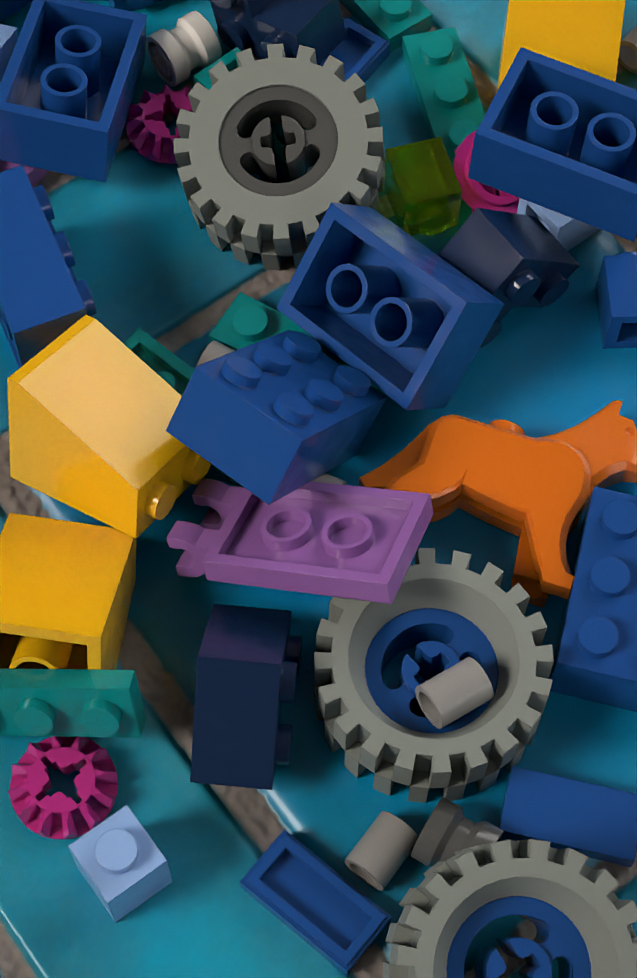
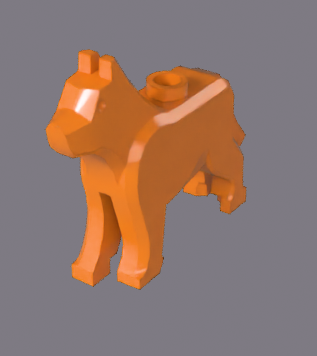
M619 400L612 401L596 414L574 427L539 438L526 436L524 430L519 425L507 420L498 419L486 424L460 415L441 416L436 421L430 423L402 451L383 465L360 477L359 486L428 493L431 496L434 512L430 523L445 518L457 508H460L492 526L518 536L519 542L510 587L512 588L519 583L530 595L528 603L544 608L548 594L565 599L569 597L574 576L571 574L567 562L566 541L589 504L594 486L605 489L619 482L637 483V429L633 420L619 415L623 402Z

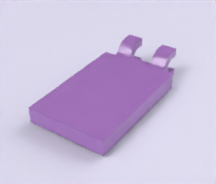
M202 478L192 494L195 505L210 507L201 522V526L191 522L176 521L166 539L170 548L185 550L175 566L178 576L199 577L205 574L206 579L209 581L392 604L434 512L431 496L428 493L310 481L268 505L244 487L229 486L221 481Z

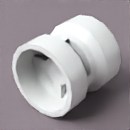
M191 11L179 18L175 28L169 31L159 29L146 37L145 48L148 57L158 75L171 87H175L189 79L191 70L197 67L206 68L222 57L221 46L213 28L205 17L197 11Z

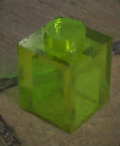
M441 136L385 149L384 189L399 228L410 236H415L419 234L435 235L449 227L457 226L462 190Z

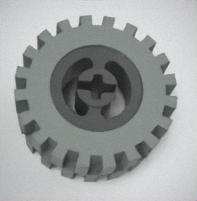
M283 43L267 44L268 58L255 61L251 48L236 53L239 67L230 72L222 61L208 70L212 87L208 90L197 82L191 89L188 97L193 112L180 109L176 121L180 138H174V155L178 165L177 171L193 217L200 229L206 227L210 241L221 251L230 243L235 260L249 265L253 254L258 253L261 254L264 269L280 271L281 257L293 256L295 268L297 269L331 202L372 207L377 211L379 208L378 192H384L385 183L383 126L380 127L379 110L374 97L369 100L366 99L365 83L356 73L345 81L343 62L331 55L328 56L323 66L317 65L315 48L299 45L297 57L287 58L285 57ZM282 123L286 161L290 182L279 183L275 163L276 153L271 124ZM251 174H258L263 181L254 178Z

